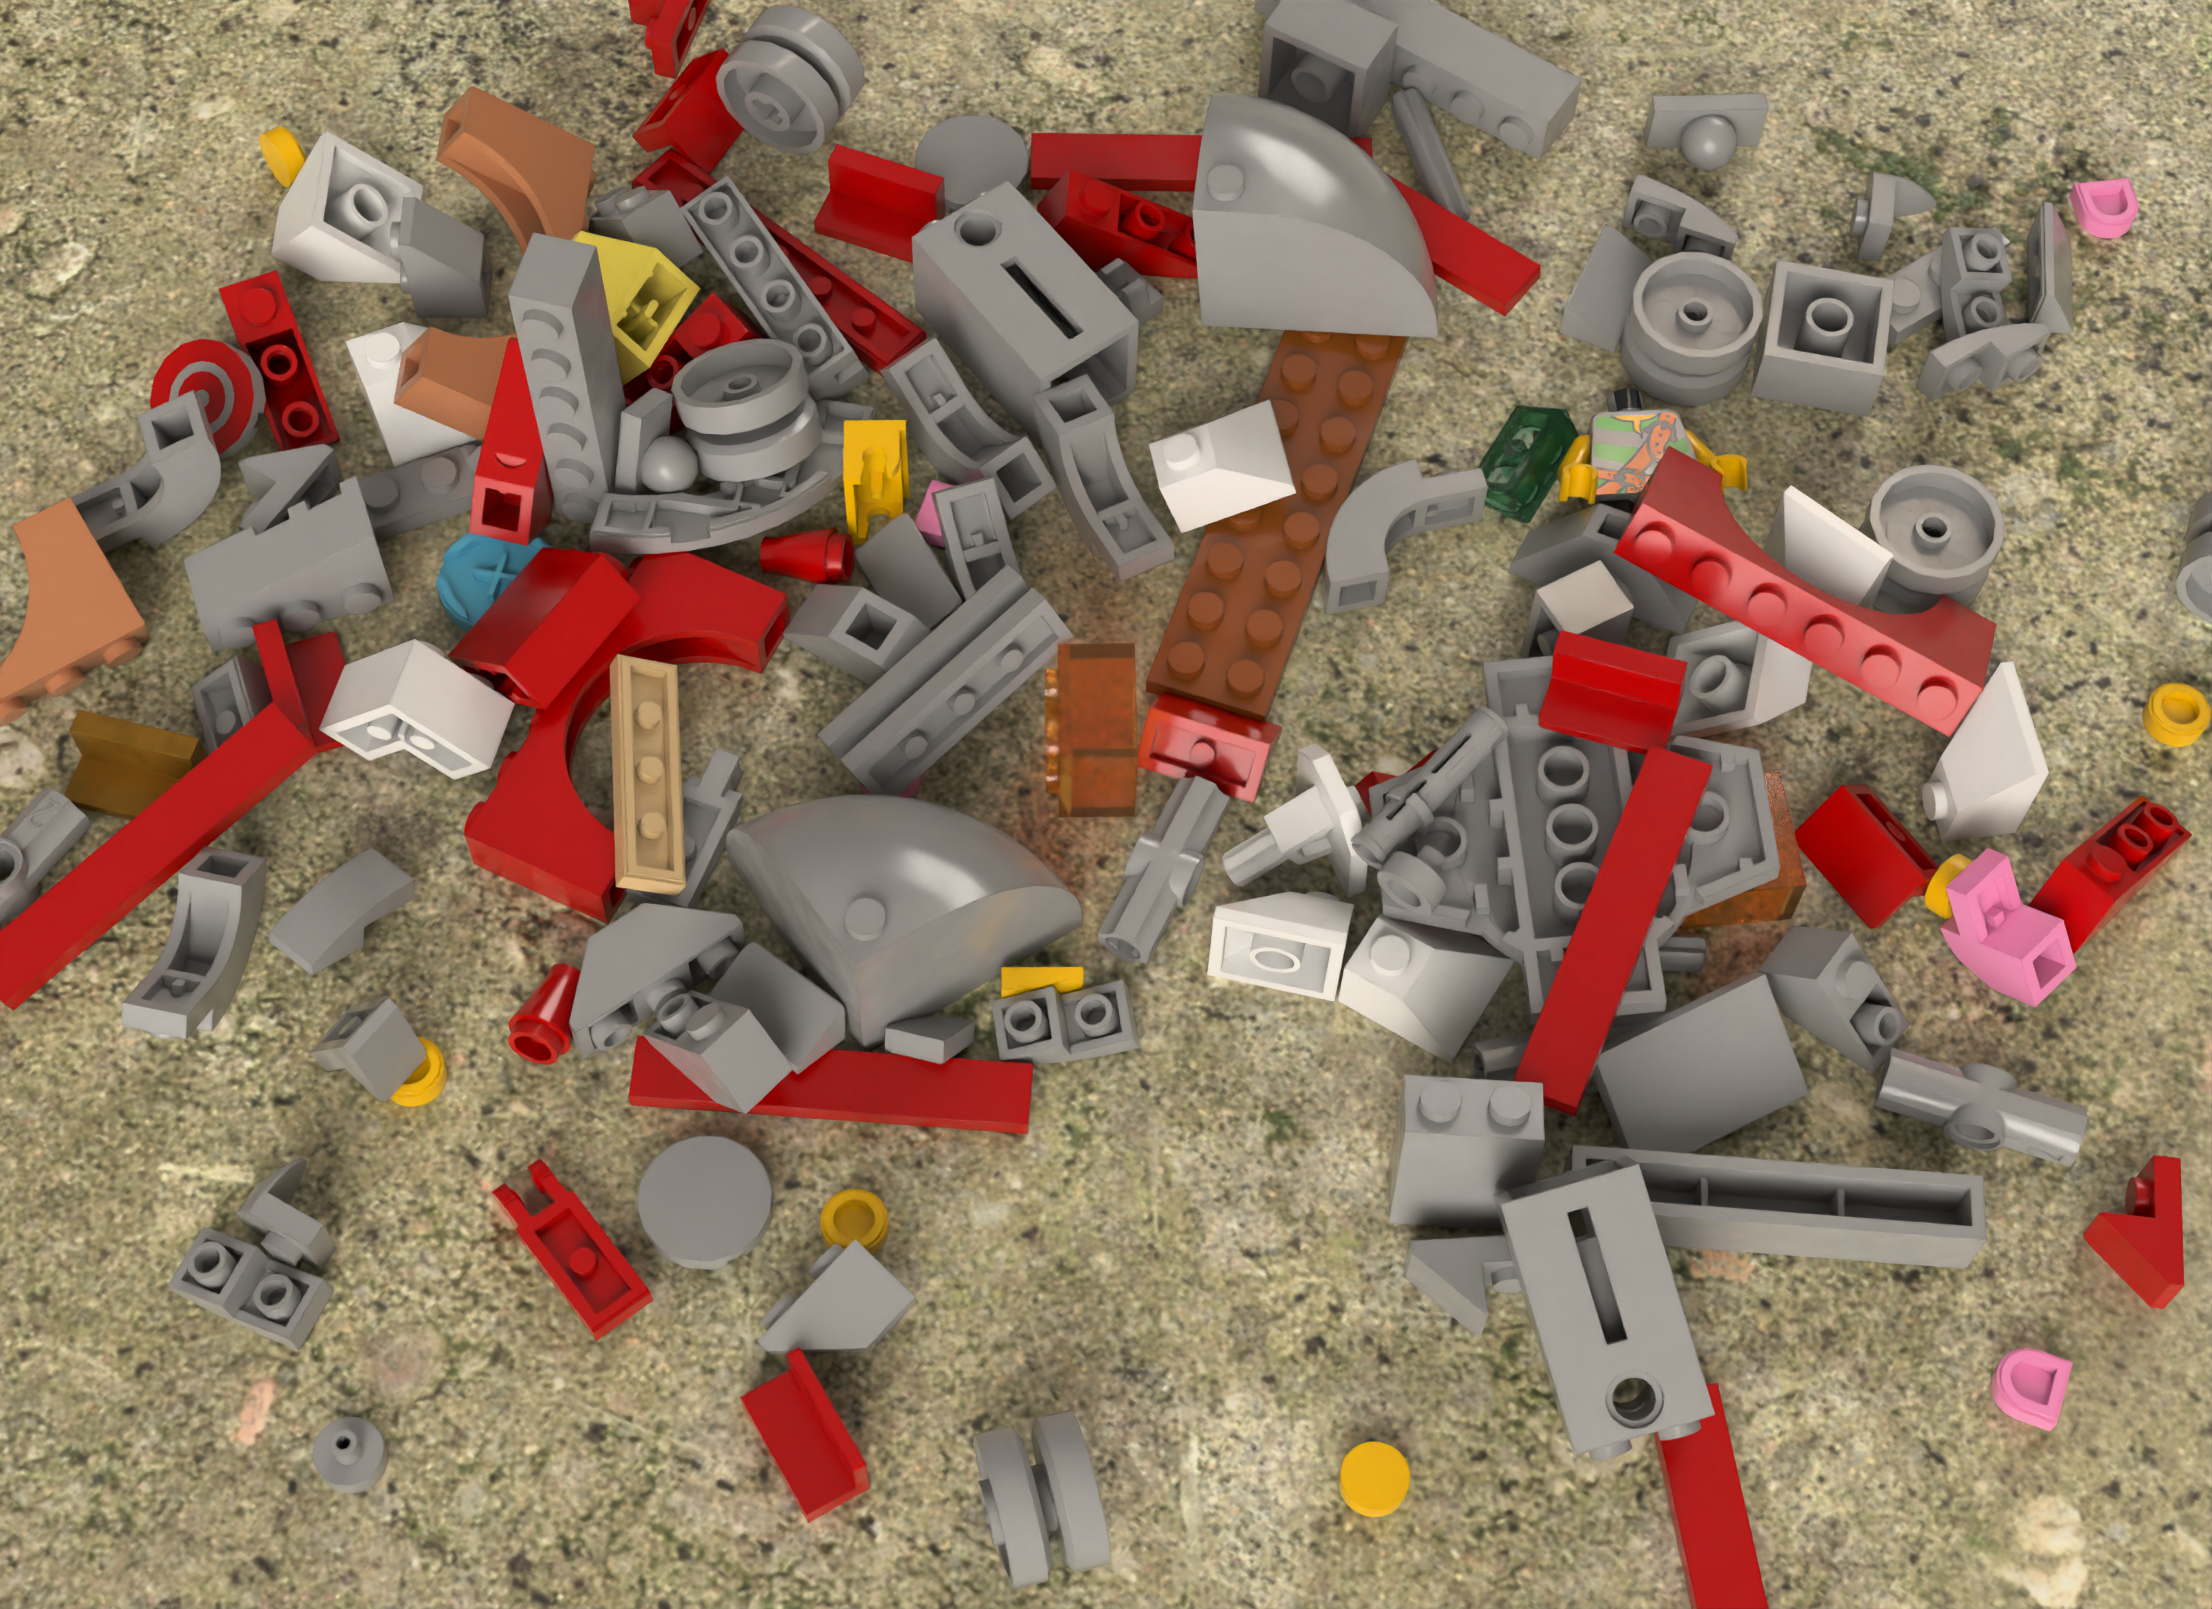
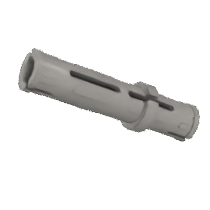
M1478 707L1462 727L1435 752L1404 786L1397 785L1386 795V805L1359 833L1351 838V842H1353L1351 845L1356 854L1368 865L1381 869L1391 855L1414 832H1424L1433 823V813L1509 736V733H1507L1509 729L1502 718L1487 707Z

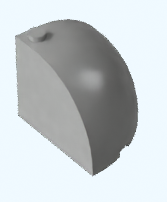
M1215 91L1209 102L1203 128L1192 208L1202 326L1438 338L1437 289L1428 249L1422 231L1409 205L1384 170L1362 148L1343 133L1307 113L1266 98L1241 93Z
M842 795L818 798L788 805L760 815L730 830L726 838L728 861L814 984L843 1005L845 1009V1028L863 1052H871L885 1044V1027L908 1019L930 1017L1000 975L1001 967L1015 966L1083 925L1082 907L1078 899L1062 880L1029 849L1006 833L975 817L930 802L889 795Z

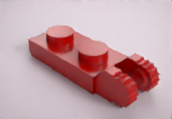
M539 1158L529 1165L527 1170L533 1185L540 1194L545 1195L551 1205L532 1217L524 1207L525 1205L514 1189H510L507 1184L503 1183L493 1190L492 1194L501 1210L516 1228L519 1240L590 1334L598 1341L651 1303L653 1298L647 1286L574 1191L567 1192L550 1171L549 1167Z

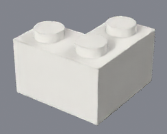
M413 639L345 665L319 730L369 761L405 749L456 780L491 768L515 703L496 692L493 684L484 677L467 673L445 659L444 653L438 647Z

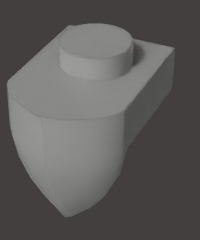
M1872 172L1868 178L1864 198L1856 199L1851 216L1850 233L1859 235L1857 258L1880 262L1893 227L1894 217L1915 215L1936 207L1937 201L1923 187L1907 178Z
M299 1158L280 1167L261 1181L236 1212V1215L252 1231L263 1238L261 1246L278 1260L293 1267L296 1266L299 1260H302L321 1271L335 1252L336 1247L324 1224L289 1205L299 1186L307 1164L306 1159Z

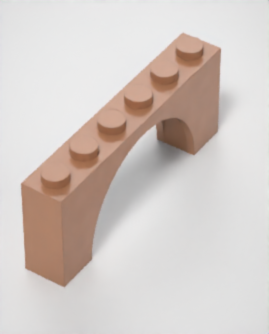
M471 86L444 114L436 161L463 176L491 201L508 223L523 256L533 232L572 240L580 231H588L589 218L585 216L587 198L596 180V172L591 170L595 145L477 87ZM430 326L402 353L393 404L483 441L508 339L511 337L517 338L516 332L504 336L475 338L460 336Z
M70 497L12 525L26 559L29 577V599L20 635L13 649L0 666V727L19 719L28 711L26 704L47 693L51 697H59L73 691L86 680L84 674L105 663L112 668L132 660L142 652L141 644L150 640L146 624Z

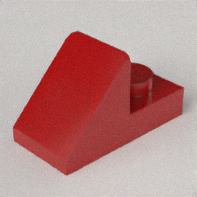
M628 0L631 20L636 24L647 26L645 46L652 52L656 75L673 79L677 78L711 0Z
M2153 1155L2137 1177H2131L2128 1182L2125 1195L2126 1214L2099 1213L2084 1231L2083 1236L2095 1252L2149 1307L2164 1309L2184 1287L2181 1158Z

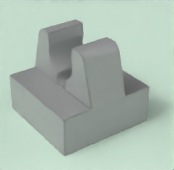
M1116 258L1099 270L1097 276L1139 320V327L1163 311V296L1126 261Z

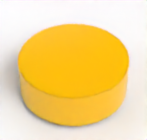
M277 126L260 134L259 143L263 156L274 176L283 186L290 187L306 162V157L294 135L287 128Z
M2171 682L2163 684L2153 691L2143 708L2142 719L2146 730L2154 739L2168 746L2184 747L2193 744L2201 737L2210 722L2211 708L2205 696L2196 688L2184 683Z
M1956 854L1939 867L1932 877L1925 894V906L1928 910L1945 920L1954 915L1945 887L1973 862L1971 859L1962 854Z
M418 1037L426 1050L425 1060L390 1098L393 1102L402 1106L416 1107L431 1102L442 1092L447 1081L448 1071L441 1051L433 1042L422 1037Z
M855 1188L843 1190L832 1196L821 1212V1232L828 1249L835 1243H838L845 1250L856 1239L873 1256L884 1246L887 1240L889 1222L886 1207L875 1194L867 1190Z
M1373 1441L1354 1447L1346 1455L1340 1469L1338 1484L1342 1498L1351 1509L1364 1516L1381 1517L1394 1512L1403 1503L1410 1486L1411 1475L1406 1459L1396 1448L1383 1442Z

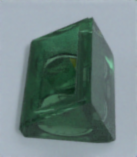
M1516 405L1477 467L1482 468L1488 486L1484 506L1522 523L1531 522L1557 480V470L1575 438L1579 437L1567 409Z

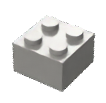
M1281 0L1264 24L1258 97L1294 107L1325 122L1347 137L1362 138L1388 100L1399 24L1386 19L1377 12L1366 10L1346 0Z
M1777 260L1763 301V319L1759 329L1750 396L1868 417L1884 377L1895 280Z

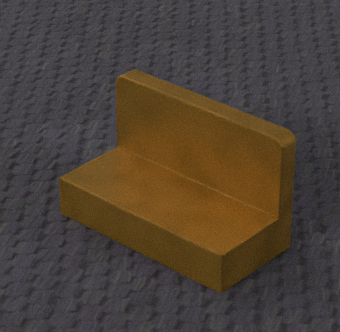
M79 709L69 732L82 756L64 796L70 799L77 808L131 821L203 761L207 754L200 738Z

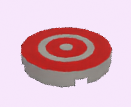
M201 338L181 344L163 360L153 378L150 396L151 409L194 390L205 408L220 460L236 455L252 441L258 430L253 427L257 422L258 413H264L266 396L262 375L249 355L238 348H234L229 343Z

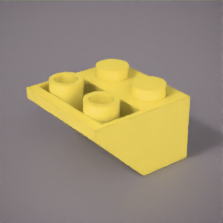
M580 231L571 241L597 246L622 386H624L651 367L701 288L657 248Z

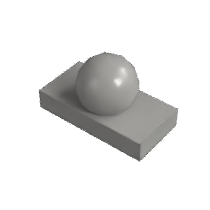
M1766 93L1653 96L1644 129L1646 148H1681L1686 161L1698 169L1711 171L1722 168L1731 160L1737 150V146H1758L1768 113Z
M653 388L621 412L614 494L660 495L686 492L693 485L699 472L697 456L693 448L684 440L669 436L673 394Z

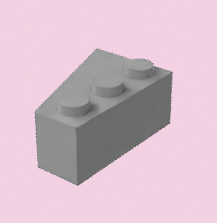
M357 475L339 483L342 494L311 509L306 501H302L287 509L290 519L258 534V530L255 527L251 526L184 559L198 617L213 652L227 648L239 649L253 644L256 639L252 626L277 619L282 633L288 631L300 632L308 630L320 622L349 614H366L372 612L378 606L395 602Z

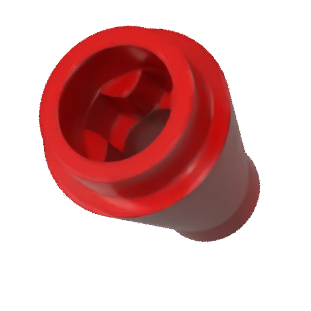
M836 527L779 537L765 536L762 540L760 565L763 573L780 574L814 584L836 585L837 582L848 583L853 574L855 559L853 538L849 533H839Z
M567 964L553 965L547 977L509 1020L508 1026L511 1033L508 1037V1043L519 1056L533 1063L550 1065L557 1061L559 1055H564L570 1050L573 1035L569 1020L581 971Z

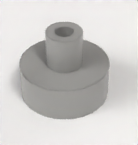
M1425 845L1416 857L1405 852H1394L1377 873L1378 883L1395 902L1415 914L1428 916L1447 893L1444 881L1437 874L1445 863V858L1438 850L1428 845Z
M345 1417L330 1423L320 1432L313 1447V1462L319 1475L330 1488L341 1493L353 1494L369 1489L380 1480L388 1465V1448L379 1430L369 1421L358 1417Z

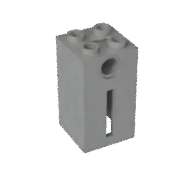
M1009 180L989 192L984 191L975 195L967 205L941 220L929 222L918 234L912 236L915 309L1040 449H1043L1035 418L1032 396L1053 388L1051 381L1060 376L1065 382L1087 374L1109 406L1114 405L1136 391L1139 320Z
M1623 1155L1493 1193L1562 1427L1574 1453L1578 1455L1589 1452L1591 1460H1602L1630 1451L1632 1449L1630 1439L1658 1432L1660 1440H1672L1699 1431L1701 1429L1699 1419L1713 1416L1715 1412L1639 1164L1628 1156ZM1580 1209L1588 1235L1574 1238L1567 1213ZM1627 1378L1642 1379L1641 1392L1635 1399L1624 1403L1613 1401L1614 1390L1621 1381Z

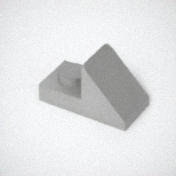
M319 444L240 460L238 465L247 489L258 500L254 501L246 510L242 523L238 526L239 530L243 531L253 526L258 530V534L290 519L287 509L302 501H306L311 509L331 499L340 489L339 483L344 481L334 449L325 444Z
M389 997L353 1004L313 1047L309 1054L327 1071L346 1069L379 1101L385 1102L391 1098L425 1060L426 1050L399 1007Z
M1505 1235L1410 1241L1404 1261L1405 1278L1476 1336L1482 1335L1488 1318L1485 1286L1493 1285V1289L1501 1293L1522 1291Z

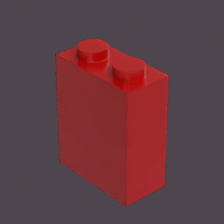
M542 547L447 657L465 672L479 675L490 681L496 692L513 703L546 710L642 597L626 581L629 578L627 569L606 552H582L574 548L565 550Z

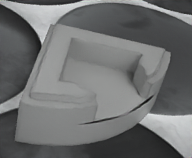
M923 1017L896 1022L885 1027V1049L892 1053L943 1064L974 1043L975 1021L951 1017Z

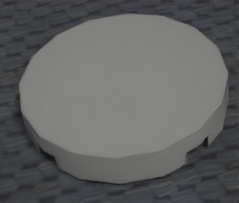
M962 115L944 120L927 131L917 147L915 169L944 177L945 212L950 213V208L957 211L967 205L975 195L984 191L989 192L1008 180L1022 194L1024 183L1028 177L1029 153L1022 137L1008 124L988 116Z
M698 1135L673 1143L651 1161L639 1183L637 1209L645 1235L663 1258L685 1268L713 1270L729 1265V1260L738 1258L743 1253L747 1255L759 1245L771 1224L774 1196L765 1166L748 1147L726 1137Z

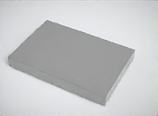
M1756 971L1604 1044L1593 1072L1620 1148L1691 1153L1809 1094L1766 974Z

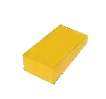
M1001 967V999L1054 986L1060 995L1083 990V967Z

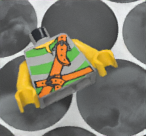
M1634 388L1619 389L1608 396L1606 399L1608 412L1592 416L1588 433L1574 439L1557 470V479L1560 484L1558 501L1567 502L1569 496L1573 498L1582 497V510L1601 503L1631 514L1642 489L1668 445L1722 474V494L1725 491L1724 487H1736L1741 492L1748 490V461L1745 457L1737 454L1716 456L1692 431L1684 429L1677 412L1671 409L1645 410L1642 393Z

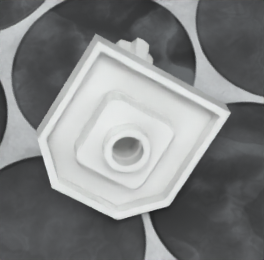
M1316 743L1298 749L1297 797L1265 815L1264 819L1268 827L1226 852L1222 857L1223 867L1235 885L1245 886L1288 859L1297 865H1301L1327 855L1347 898L1363 893L1366 889L1368 864L1356 854L1351 845L1353 843L1351 838L1363 829L1361 823L1367 821L1363 801L1353 785L1346 787L1328 752Z

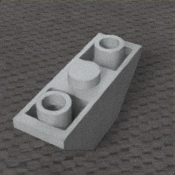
M1601 503L1529 531L1514 556L1508 571L1510 574L1529 580L1534 585L1543 587L1601 560L1612 577L1621 579L1628 587L1634 603L1632 617L1643 620L1652 627L1668 629L1679 634H1683L1699 602L1693 596L1613 553L1630 513Z
M817 584L783 632L786 639L870 686L931 633L914 615L863 587Z
M642 903L589 937L569 1020L575 1045L580 1055L586 1059L598 1050L608 1051L615 1048L630 1035L634 1026L654 1013L657 1014L661 1007L673 997L687 993L709 977L711 979L722 977L741 950L746 946L743 924L735 914Z

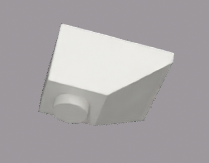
M326 131L319 137L279 207L271 255L319 281L400 283L401 258H393L390 228L392 222L401 221L403 197H416L421 200L423 185Z
M401 322L346 341L358 384L394 468L459 446L462 448L464 445L475 444L479 446L483 444L481 440L393 404L402 353L428 329L406 322Z
M1270 399L1162 437L1149 444L1159 489L1181 533L1296 493Z
M1792 485L1782 496L1763 549L1765 553L1784 568L1814 587L1841 600L1867 609L1872 608L1894 556Z
M1738 621L1670 637L1666 657L1688 662L1683 697L1669 741H1674L1676 735L1701 738L1762 724L1806 702L1812 662Z
M2013 661L2000 663L1943 752L1928 783H1925L1923 786L1922 799L1925 813L1929 820H1936L1942 842L2016 833L2049 774Z
M1289 891L1216 906L1213 917L1207 975L1335 1001L1354 904L1340 902L1335 896L1324 892L1314 891L1301 894Z
M1382 913L1376 918L1344 967L1338 1001L1452 1065L1511 971L1515 960L1470 933L1384 917Z

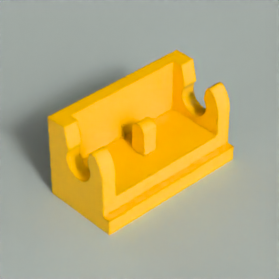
M906 420L844 421L843 482L848 533L852 536L854 545H863L867 542L870 532L868 520L873 515L884 514L892 521L904 513V498H910Z

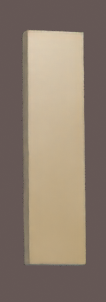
M617 654L610 664L616 887L678 896L686 886L677 665Z

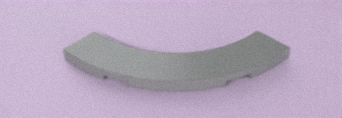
M820 399V401H817L816 407L823 428L821 443L806 459L788 470L765 478L742 482L727 481L720 484V491L702 496L684 494V492L660 495L603 493L589 534L590 551L621 554H659L691 551L741 540L779 526L811 508L843 482L844 421L877 420V407Z

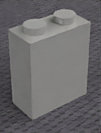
M1404 1075L1389 1161V1223L1503 1230L1493 1193L1536 1181L1545 1142L1543 1083Z

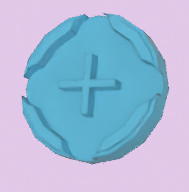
M468 532L449 547L443 557L444 564L440 569V574L437 573L436 587L446 616L462 631L468 633L542 547H552L539 535L529 546Z

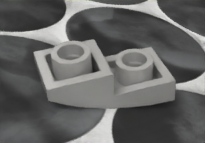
M1637 174L1630 191L1622 227L1637 231L1646 237L1658 238L1674 243L1672 254L1679 252H1706L1731 261L1738 234L1710 209L1677 189Z
M1949 227L1943 234L1941 301L1946 342L1984 329L2007 325L2000 292L2012 282L2000 229Z
M2044 323L2012 324L1984 329L1947 342L1930 351L1916 386L1932 402L1951 390L1955 393L1966 390L1977 379L1991 392L2012 379L2016 383L2022 382L2031 376L2043 361L2041 353L2051 330Z
M371 847L340 866L307 892L270 930L269 942L308 973L314 975L364 947V927L413 900L415 880Z
M1123 979L1060 995L1054 986L991 1001L999 1058L1003 1062L1030 1063L1033 1065L1095 1058L1140 1048L1131 992Z
M206 1227L202 1228L168 1284V1287L173 1292L203 1308L297 1350L301 1349L334 1292L324 1279L271 1260L259 1247Z

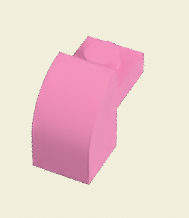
M1987 848L1945 887L1954 915L1940 927L1941 932L1959 961L1990 988L2036 1007L2077 968L2064 920L2021 903L2008 855Z

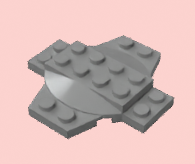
M1553 655L1483 662V682L1487 708L1502 718L1509 729L1507 732L1509 736L1433 813V823L1422 833L1414 832L1397 850L1416 857L1425 845H1428L1438 850L1444 856L1445 863L1437 874L1444 881L1447 893L1437 907L1428 916L1415 914L1395 902L1379 884L1384 917L1481 935L1500 952L1520 963L1521 973L1524 974L1531 1024L1537 1023L1646 757L1643 754L1555 732L1539 726V713L1552 675ZM1676 735L1674 741L1668 742L1666 750L1713 765V771L1616 1016L1665 1011L1667 999L1659 948L1675 933L1686 916L1778 878L1780 861L1759 749L1683 735ZM1422 767L1369 788L1371 820L1386 805V795L1395 786H1404Z

